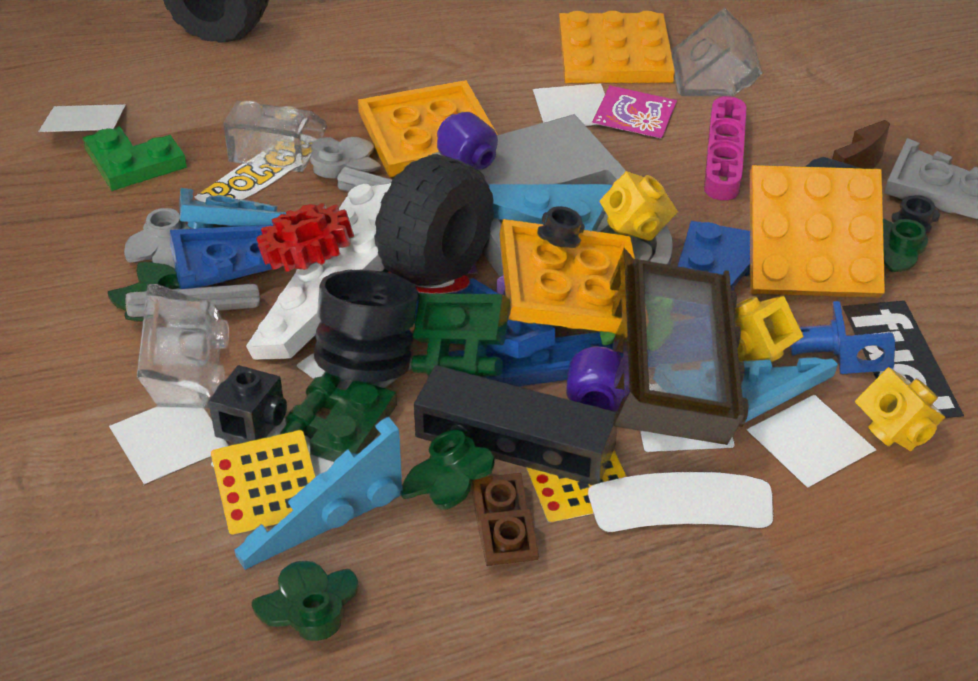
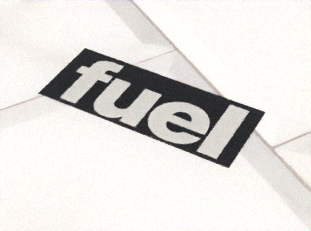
M905 300L842 306L855 335L888 332L894 334L895 359L893 370L911 383L915 378L919 379L938 397L933 405L945 418L964 416ZM878 346L862 348L866 359L869 361L879 358L884 352ZM876 371L873 374L877 379L884 371Z

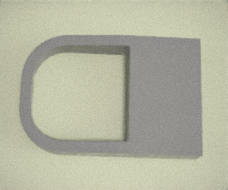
M575 114L497 135L498 145L494 161L487 168L479 170L484 175L488 184L613 185L626 172L621 164ZM493 218L490 228L491 232L482 253L501 277L504 274L499 232L503 220ZM665 225L651 241L644 239V242L652 248L651 262L671 265L673 243L671 233L667 225Z

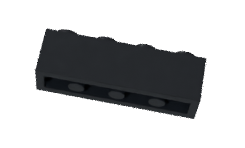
M437 365L434 366L414 402L415 437L433 441L444 432L459 430L465 436L470 437L476 447L488 448L497 460L590 485L601 483L616 445L617 427L614 426V416L616 414L614 411Z

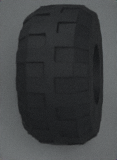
M163 0L166 9L170 11L173 20L186 29V32L192 36L200 37L201 40L217 41L220 43L240 40L245 37L262 18L269 0Z
M428 155L409 163L400 174L395 176L388 191L384 193L375 221V245L384 268L390 271V274L400 276L418 286L441 285L464 275L466 276L483 252L482 250L486 241H488L491 223L494 218L493 193L489 189L490 186L486 182L484 175L479 170L462 161L444 155Z

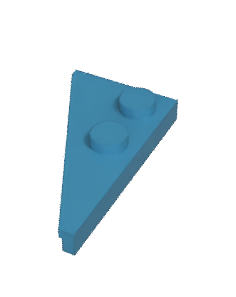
M488 184L490 186L489 189L493 193L494 218L544 225L542 221L543 214L552 207L563 206L576 211L582 218V223L585 226L584 230L596 231L606 212L599 201L612 187L610 184Z
M180 188V221L188 222V226L195 229L213 228V224L228 225L230 227L273 225L271 221L273 218L286 214V212H277V206L240 200L223 195L209 196L206 198V202L193 200L192 189Z
M817 357L799 358L797 366L772 367L770 360L743 361L742 397L747 398L749 405L746 422L832 378L838 364L832 358L826 360ZM701 363L699 371L671 372L670 365H660L655 368L653 381L663 392L717 401L713 363Z
M389 417L382 419L375 425L381 435L359 454L346 450L334 461L327 471L316 476L288 501L293 511L275 527L268 531L261 524L246 537L245 541L238 548L234 549L235 556L244 570L332 528L341 527L349 520L376 507L385 506L393 499L401 496L400 435L398 427Z

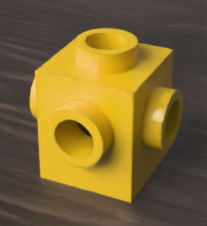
M628 171L613 183L610 190L599 201L608 215L607 222L615 232L620 235L626 236L628 234L651 241L678 213L664 187L655 178L649 175L642 177Z
M753 296L736 304L734 321L735 325L740 326L741 331L740 342L737 348L740 361L770 360L773 362L784 355V349L804 337L784 296L759 302L757 296Z
M890 367L855 400L856 404L873 420L868 428L889 447L896 442L912 451L916 446L930 440L936 432L937 425L945 418L933 405L938 397L932 390L917 378L911 383Z

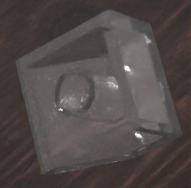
M723 8L671 50L676 89L681 96H734L743 88L751 86L763 74L752 34L726 8Z
M236 101L223 122L229 162L288 169L296 172H304L312 153V143L322 138L327 129L326 121L312 111L300 110L291 106L278 107L258 104L254 101Z
M148 284L137 378L158 407L209 408L208 400L215 393L217 386L225 381L224 366L219 365L220 349H226L229 342L228 321L222 319L214 303L157 284Z

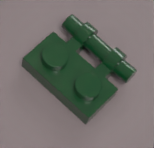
M420 293L413 338L421 343H428L426 355L413 356L411 361L412 371L414 373H425L429 377L434 366L437 365L483 378L486 376H500L503 371L502 359L499 357H487L486 349L487 345H504L510 299L503 294ZM450 344H465L464 356H449Z
M325 371L321 377H315L307 387V397L301 405H295L285 417L286 425L280 434L302 430L304 436L311 439L309 441L311 455L332 462L346 450L359 454L373 442L379 433L375 425L382 419L389 417L397 406L395 391L360 381H352L345 391L336 388L342 378ZM322 407L331 410L326 419L316 416Z

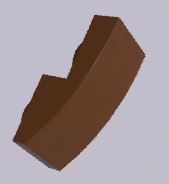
M883 120L855 130L852 144L834 150L832 159L859 167L860 169H874L883 156L890 123Z
M522 474L486 476L472 480L473 503L486 566L538 560L539 553L531 509L527 508Z

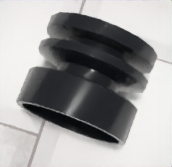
M367 269L344 270L331 273L322 278L319 285L317 309L321 322L316 329L315 337L317 343L314 348V359L318 367L331 375L360 382L387 381L398 378L406 373L411 363L412 352L410 350L413 343V334L409 329L413 327L415 322L418 290L414 284L397 275Z

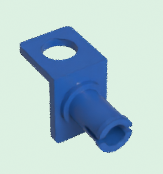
M833 301V319L830 320V324L799 327L804 337L790 345L791 356L832 351L833 356H837L840 374L885 371L888 367L894 368V334L888 332L846 336L840 301ZM867 346H878L884 350L883 354L875 360H862L857 356L858 352Z

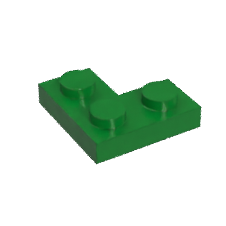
M120 126L114 129H102L95 134L83 137L86 152L111 191L187 168L185 154L171 135L155 137L135 146L132 145Z

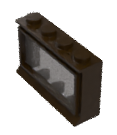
M624 248L610 281V289L618 291L613 302L612 316L622 318L613 342V351L623 353V358L615 374L614 388L625 390V395L614 416V426L728 445L737 427L744 426L749 408L747 398L742 397L741 384L744 377V362L738 359L737 350L741 331L740 326L735 325L734 321L737 294L731 290L729 271L725 270L723 275L634 259Z

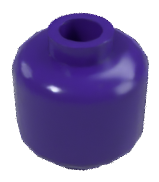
M471 112L452 114L439 126L437 131V149L441 156L444 155L457 159L477 170L487 168L496 157L497 134L492 127Z
M597 346L585 348L575 354L568 368L566 388L568 399L616 412L625 395V390L614 388L615 374L623 357L612 349Z

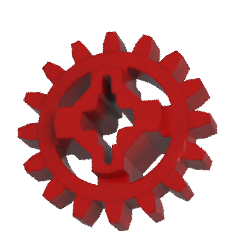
M320 203L318 206L313 204L303 205L299 210H289L286 214L273 218L271 220L273 226L262 227L261 232L263 235L258 236L256 239L265 265L270 264L273 270L284 265L285 271L290 272L292 269H308L311 264L316 262L322 265L325 263V259L339 256V248L350 246L349 238L354 237V232L345 209L339 210L338 205H333L326 209L325 204Z

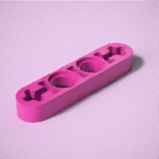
M719 97L713 101L711 109L704 191L709 197L717 200L734 199L739 195L741 187L746 104L736 97ZM725 115L731 116V118H724V117H725ZM718 157H727L731 159H721ZM719 176H727V180L722 181Z

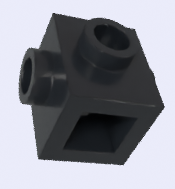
M238 365L228 378L217 386L215 393L208 400L215 437L238 444L266 438L275 426H279L282 423L287 411V401L283 397L281 377Z

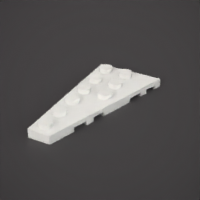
M391 183L374 186L361 184L349 191L339 210L345 209L347 211L354 232V237L349 238L350 246L339 248L340 255L333 256L331 259H325V263L322 265L316 262L311 264L308 269L296 270V273L284 291L280 293L277 301L246 345L253 360L292 358L316 335V329L321 322L317 309L319 285L322 278L331 273L344 270L367 269L382 271L384 269L375 245V221L381 207L380 202L384 193L391 186Z

